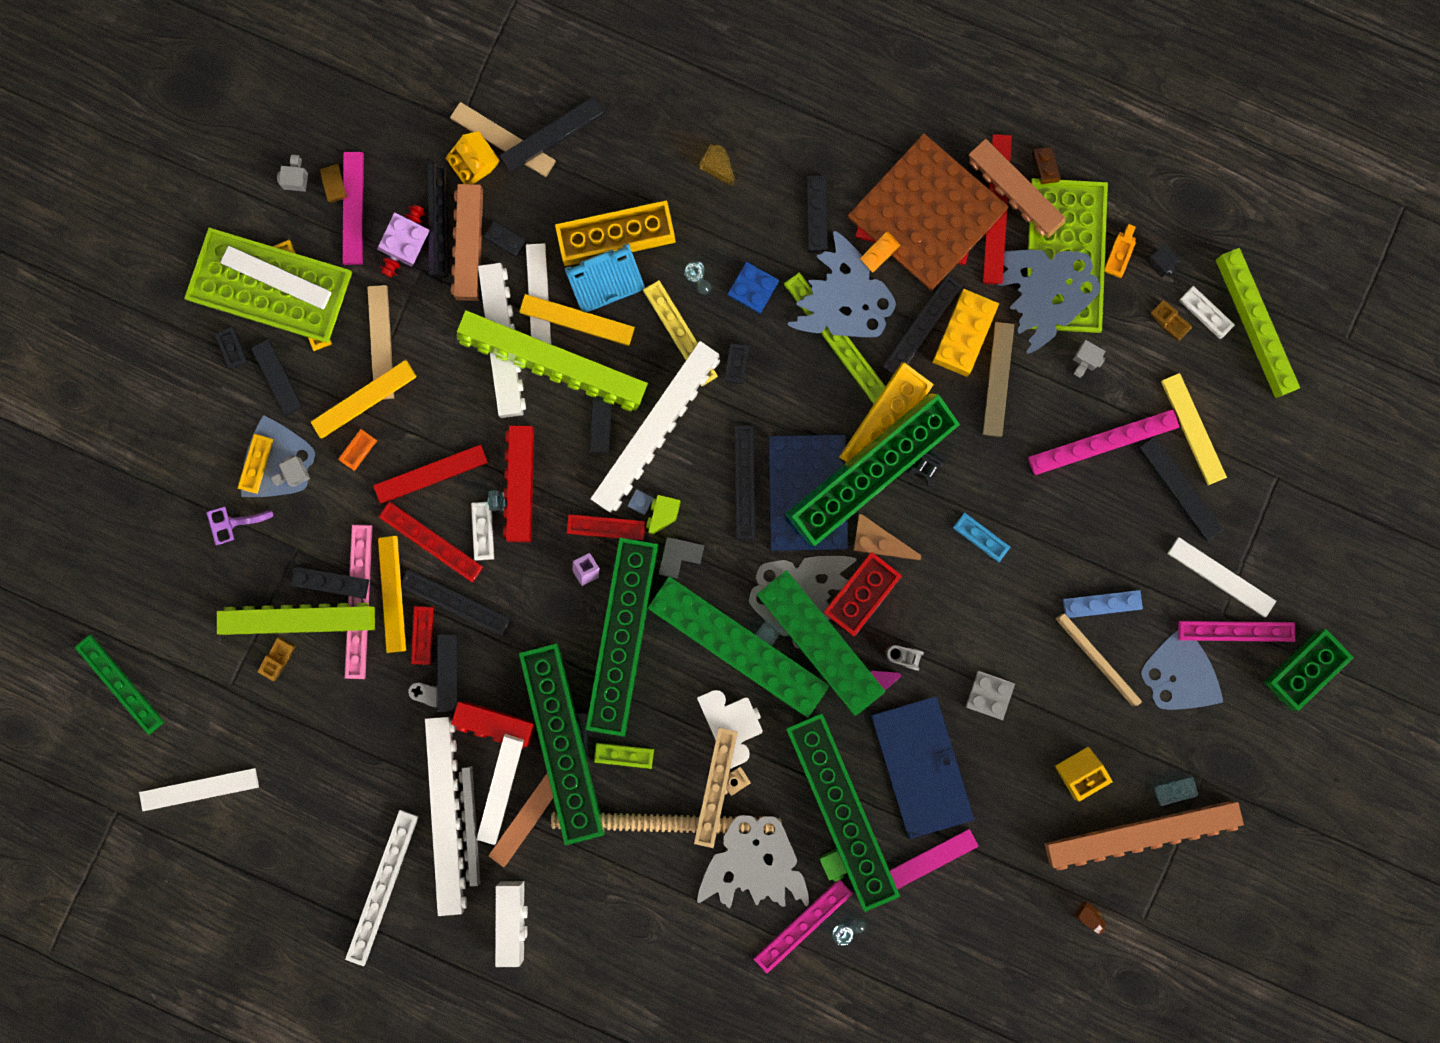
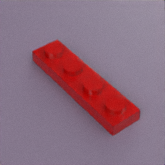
M580 515L568 516L567 534L644 541L645 521Z

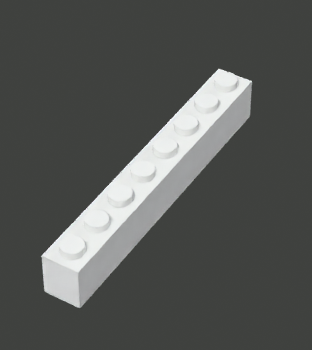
M501 263L478 266L485 318L515 330L514 324H511L510 317L513 316L512 306L508 305L507 299L511 298L510 289L505 285V280L508 279L507 269L503 268ZM490 353L499 417L506 418L524 415L523 410L526 409L525 399L521 398L520 391H523L522 379L519 380L518 372H521V368L513 365L514 362L501 361L495 358L496 355Z

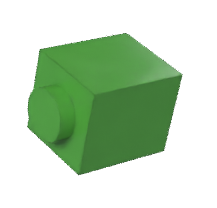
M837 849L819 856L829 881L833 879L835 882L844 878V874L847 871Z

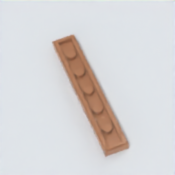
M548 773L489 854L490 858L503 867L507 865L554 799Z

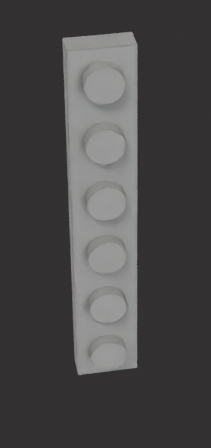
M471 766L462 768V772H459L460 784L463 783V791L460 793V798L465 808V811H462V822L466 823V830L463 831V840L467 842V850L464 852V857L469 867V870H466V881L470 882V886H478L480 884L473 767Z

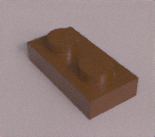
M1052 147L1033 149L1032 155L1040 184L1059 182L1061 177Z

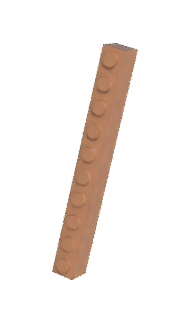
M1232 800L1046 842L1045 848L1049 865L1052 868H1056V870H1063L1068 868L1067 865L1075 864V866L1087 864L1086 861L1094 859V862L1103 861L1106 859L1105 856L1121 857L1125 855L1124 852L1132 851V853L1144 851L1143 848L1145 847L1156 849L1163 847L1162 844L1167 842L1178 844L1181 843V839L1196 840L1203 834L1208 836L1217 835L1220 830L1226 829L1227 832L1238 830V826H1242L1244 823L1239 803Z

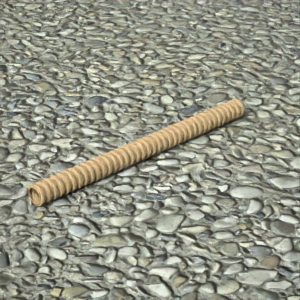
M553 811L551 827L552 829L556 827L561 829L556 811ZM602 813L600 815L603 828H607V830L613 829V831H616V829H619V831H622V829H625V831H628V829H631V831L637 829V831L643 829L645 832L647 830H650V832L656 830V832L662 830V832H665V830L677 832L679 830L680 833H683V831L695 833L700 815L699 817L695 815L693 817L689 815L687 817H683V815L671 817V815L665 816V814L659 816V814H656V816H653V814H650V816H647V814L635 816L634 813L632 815H629V813H626V815H623V813H620V815H617V813H614V815ZM732 816L720 818L717 834L719 832L725 834L735 818H732ZM742 822L738 830L742 834L744 832L749 833L751 826L747 822ZM771 823L765 824L763 832L766 835L768 833L772 835L775 832L774 825Z

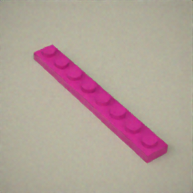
M1170 410L1030 456L1028 460L1035 476L1177 429L1179 424L1174 410Z

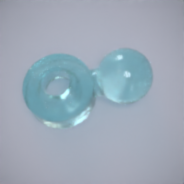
M692 261L685 268V276L690 281L697 282L696 289L700 294H708L711 290V284L708 280L703 279L705 273L704 266L698 261ZM693 268H697L698 273H695Z
M855 918L851 921L849 927L845 924L838 925L833 931V940L839 945L845 946L851 942L853 933L860 934L864 932L866 924L863 919Z

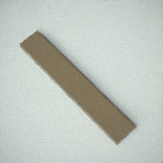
M995 322L982 435L1002 437L1015 324Z

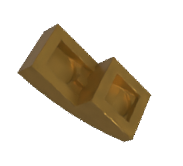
M339 164L320 169L328 202L333 203L348 198Z
M1165 300L1151 312V316L1178 342L1192 329V326L1180 317L1178 311Z
M278 637L270 653L265 656L258 673L272 681H276L290 659L296 645L282 637Z

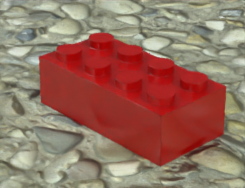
M871 552L827 606L823 614L854 637L902 575Z
M465 701L457 703L451 725L456 726L455 730L461 732H469L471 730L475 732V736L482 738L491 736L493 741L498 743L503 742L505 734L524 739L522 749L531 745L536 729V723Z

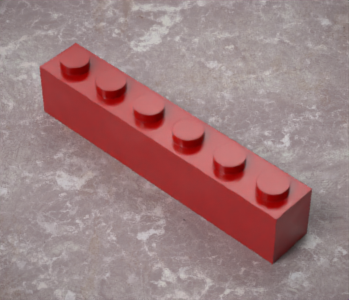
M509 426V431H506L505 435L506 442H509V448L505 450V461H508V469H505L504 476L505 480H508V488H504V499H507V507H504V518H507V526L503 527V537H506L508 542H531L534 428L532 426Z

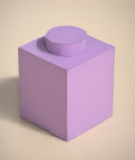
M590 553L573 561L572 571L581 586L599 578V567Z

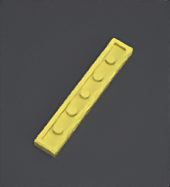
M658 280L643 289V292L684 359L687 360L698 343ZM711 369L708 372L709 378L704 385L718 377L715 370Z
M1179 373L1162 380L1163 388L1207 485L1227 478L1181 374Z

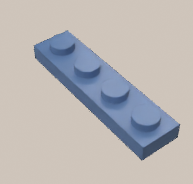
M1140 590L1063 599L1064 613L1068 618L1143 609Z

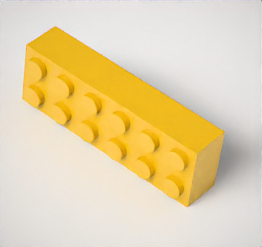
M667 201L555 224L562 260L565 266L579 264V262L612 249L614 251L619 250L625 244H629L631 251L635 252L676 243Z

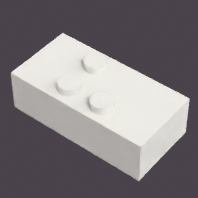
M501 881L496 886L495 967H520L524 961V941L527 938V926H524V918H527L528 908L524 906V881Z

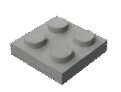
M977 671L965 707L1003 720L1015 683Z

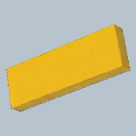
M257 434L253 435L238 489L258 494L274 439Z

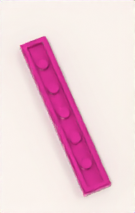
M344 152L343 183L348 198L343 199V264L363 265L364 154L363 152Z
M1178 621V640L1295 642V622Z
M967 829L889 871L897 889L979 846L970 829Z
M841 880L836 881L758 953L754 960L766 973L771 971L853 893Z

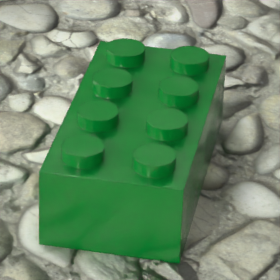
M1318 629L1264 683L1291 711H1299L1354 657L1327 629Z

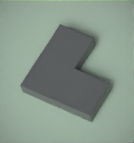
M667 537L659 575L678 579L681 561L701 564L704 545Z

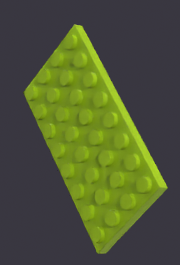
M1032 178L1031 184L1065 217V223L1047 238L1045 235L1041 236L1035 230L1036 226L1030 222L1028 250L1044 251L1050 260H1053L1054 256L1062 251L1085 253L1090 257L1093 265L1090 274L1096 276L1100 284V292L1094 300L1068 325L1061 326L1056 324L1057 331L1101 333L1108 183L1060 180L1056 183L1040 184L1039 179ZM1076 260L1073 263L1075 271L1080 272L1085 268V263L1082 260ZM1027 268V277L1032 275V268ZM1070 278L1066 280L1067 285L1073 283V280ZM1088 281L1082 283L1081 291L1086 294L1090 293L1093 289L1092 283ZM1057 294L1052 299V304L1063 302V295Z
M208 228L184 299L329 343L352 271ZM228 246L330 291L331 295L324 310L221 264L220 262Z

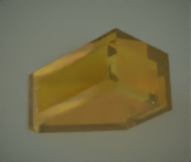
M710 144L700 162V169L733 186L735 178L728 153L725 152L726 150L722 146Z

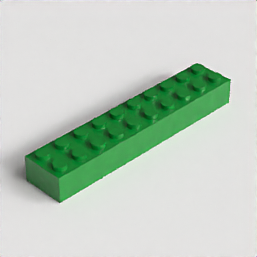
M939 394L927 395L785 513V515L807 544L816 546L960 425Z
M619 538L586 730L618 736L626 735L658 544Z
M668 577L647 608L807 718H809L830 686L671 577Z
M553 644L519 653L564 844L570 845L604 836L605 832L558 644Z
M818 714L786 728L863 911L866 912L899 898L900 894L823 714Z

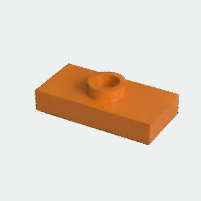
M360 429L338 460L355 471L377 440Z

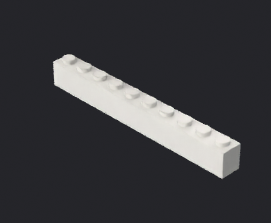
M701 341L698 343L591 497V500L610 513L613 510H618L622 504L620 499L624 494L627 496L632 490L633 486L631 484L634 479L638 480L644 472L642 468L645 463L649 464L655 456L653 454L654 450L663 445L666 440L663 437L667 432H672L677 424L675 423L677 417H682L686 412L688 401H693L697 396L698 391L696 390L699 385L703 386L709 378L708 372L711 369L714 370L719 364L720 360L718 359L719 354Z
M451 717L425 719L438 916L462 914L464 909L467 908V898L463 897V889L466 888L465 877H462L464 858L460 854V850L463 849V839L459 838L462 821L461 818H458V810H460L461 805L456 791H459V780L455 778V771H458L457 759L454 760V752L457 750L456 740H453L452 732H455V726L451 725Z

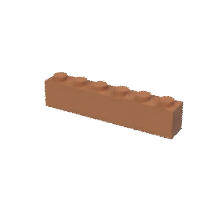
M987 139L969 154V164L976 171L979 169L983 173L982 177L989 184L992 182L996 186L995 190L1002 197L1005 195L1009 199L1008 203L1015 210L1018 208L1023 213L1022 217L1028 223L1032 222L1036 226L1035 230L1041 236L1045 235L1049 238L1065 223V217Z
M458 184V190L454 192V200L457 202V209H454V220H457L456 227L453 228V238L456 239V246L452 248V255L455 257V265H452V276H455V280L451 284V294L454 295L456 300L480 301L478 266H481L483 189L481 185Z

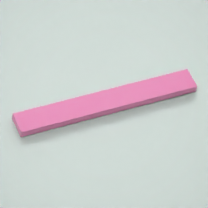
M352 525L350 576L368 579L369 585L366 599L349 596L348 603L350 607H357V603H369L372 525ZM368 630L347 631L345 678L365 679Z

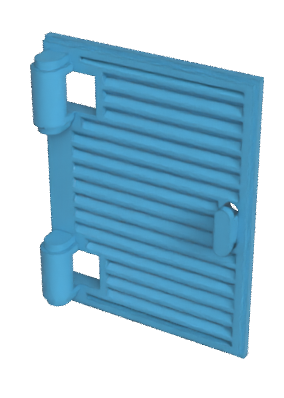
M629 244L622 245L623 248L614 251L612 249L579 262L580 265L571 268L569 266L565 268L581 311H592L645 289ZM626 255V258L621 259V260H617V258H620V257ZM582 272L584 273L583 275H580L578 277L574 276Z

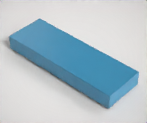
M965 512L953 526L954 530L998 563L1010 549L1009 545Z

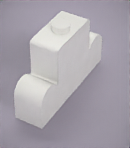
M714 690L697 697L715 740L719 727L738 731L730 769L746 762L750 753L748 747L742 744V742L762 733V728L758 721L761 716L757 707L753 709L747 697L725 706V695L719 690Z

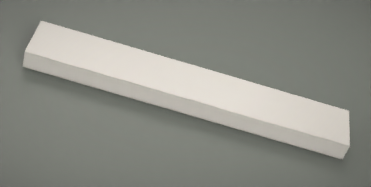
M545 243L526 245L529 295L549 301ZM530 317L531 337L551 344L550 322Z
M228 246L220 262L229 268L324 310L331 295V292L230 246Z
M1179 537L1167 553L1263 617H1267L1276 603L1274 599Z
M507 734L504 735L477 836L479 841L493 845L497 842L524 739Z
M256 768L147 790L139 792L142 811L254 789L258 788L259 785Z

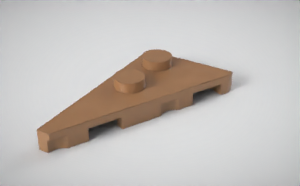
M858 515L854 551L873 552L878 555L921 560L919 553L864 515Z

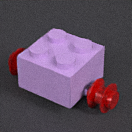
M417 205L408 206L410 213L404 214L405 217L394 212L377 250L391 256L390 258H384L385 265L379 267L382 269L381 273L388 277L397 276L394 271L396 268H401L397 262L398 260L411 267L413 266L428 235L429 229L419 225L422 223L420 217L426 214L423 213L424 209Z

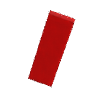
M414 606L411 664L432 665L434 607Z

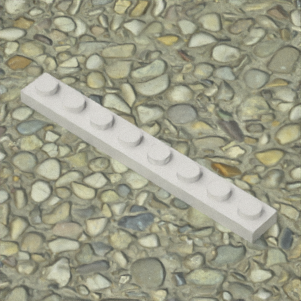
M399 810L345 960L365 966L419 816Z

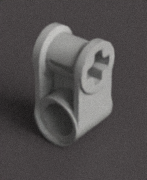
M896 645L886 648L885 658L889 662L919 671V661L924 652ZM894 648L899 651V656L895 660L890 656V652Z
M420 682L410 686L408 693L413 700L436 708V686ZM420 686V690L423 691V694H419L418 696H416V692H414V689Z

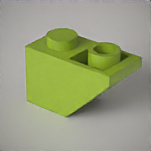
M660 495L657 496V499H653L651 510H654L653 516L648 518L646 528L649 529V534H655L676 521L681 503L680 500Z

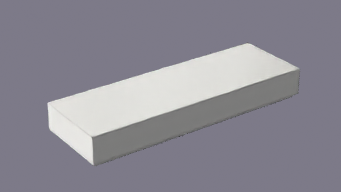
M1194 286L1179 300L1219 339H1222L1235 325Z
M491 502L471 503L474 560L494 559Z

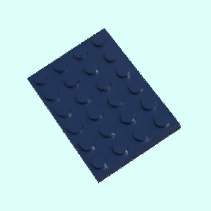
M845 435L769 436L771 551L848 550L847 520L816 546L807 544L785 515V513L846 464L845 461L839 458L846 447Z

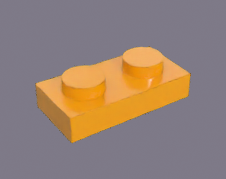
M886 232L860 259L872 272H875L901 245L889 232Z

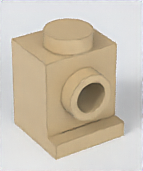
M741 766L729 773L725 794L730 793L732 796L751 784ZM732 779H737L738 784L736 786L730 784Z

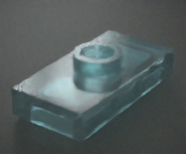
M1193 777L1154 787L1160 806L1198 796Z

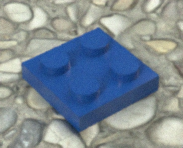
M746 262L730 289L728 296L761 314L777 287L779 280Z

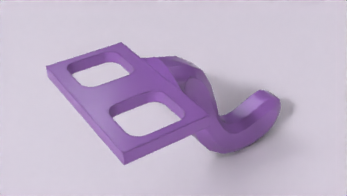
M225 507L206 512L215 545L234 540L232 529L237 525L257 523L273 517L271 510L255 515L234 518L228 517ZM221 510L224 520L214 523L211 514ZM227 529L229 539L220 542L217 537V531Z

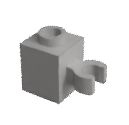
M291 155L290 167L281 166V171L277 174V182L284 190L306 192L308 173L304 168H300L302 159L299 158V155Z
M1085 340L1073 358L1074 361L1079 363L1074 375L1081 378L1087 368L1092 371L1097 367L1100 368L1105 361L1103 355L1106 351Z
M289 456L283 459V463L279 464L282 473L271 477L273 484L276 486L287 481L288 485L292 487L310 479L301 458L297 456Z

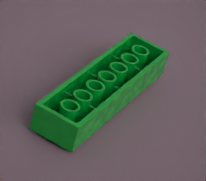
M787 570L757 593V597L855 717L885 693L884 688Z

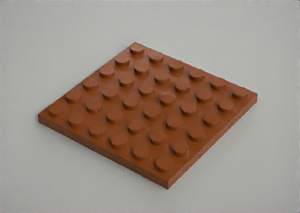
M923 134L852 210L848 218L855 225L861 227L876 242L886 232H889L901 245L891 256L929 290L933 291L1008 210L1009 206L928 136Z

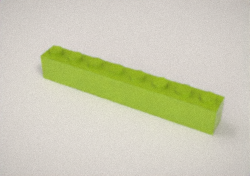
M1240 248L1222 254L1216 259L1217 265L1274 397L1278 398L1299 389L1298 381Z
M349 603L338 604V607H331V604H319V608H312V605H300L298 609H293V605H281V609H274V606H262V610H255L254 606H245L243 610H236V607H224V611H217V634L220 635L375 630V607L369 606V603H357V607H350Z

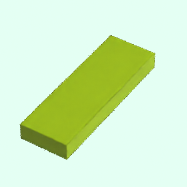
M596 743L594 762L652 769L654 749Z

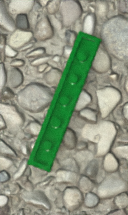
M88 635L74 647L148 735L152 734L165 722L92 635Z

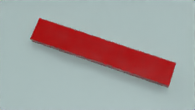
M482 445L373 486L378 500L382 504L485 465L488 461Z
M389 502L379 515V518L472 583L483 569L482 565L393 503Z

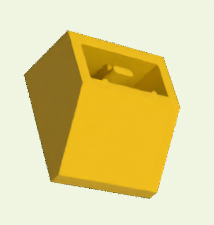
M479 131L464 134L446 156V160L463 184H475L491 173L500 162Z
M1089 747L1055 765L1076 801L1083 800L1113 782L1103 764Z

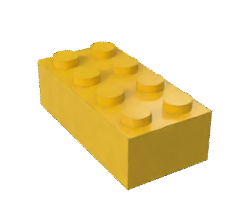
M963 289L932 363L968 377L999 303Z

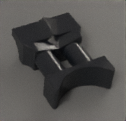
M930 449L921 457L915 468L912 467L909 474L919 473L923 475L928 485H930L934 480L932 476L939 466L943 465L947 457L934 449ZM926 464H931L926 473L924 474L922 471Z

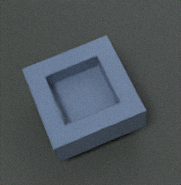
M636 489L628 507L645 515L654 498Z

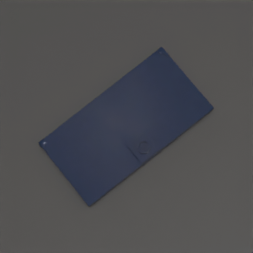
M937 696L871 715L908 839L973 821V813Z

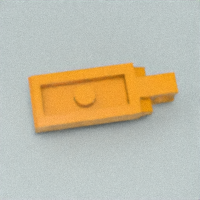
M1128 224L1124 233L1120 232L1116 237L1104 267V272L1122 278L1136 243V238L1132 237L1135 226Z

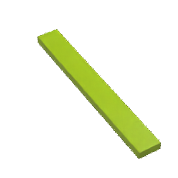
M800 272L784 283L797 302L803 300L805 296L813 294L812 288ZM801 307L807 316L814 314V312ZM826 326L823 332H820L872 403L875 404L885 389V385L849 337L833 335L829 331L828 326Z

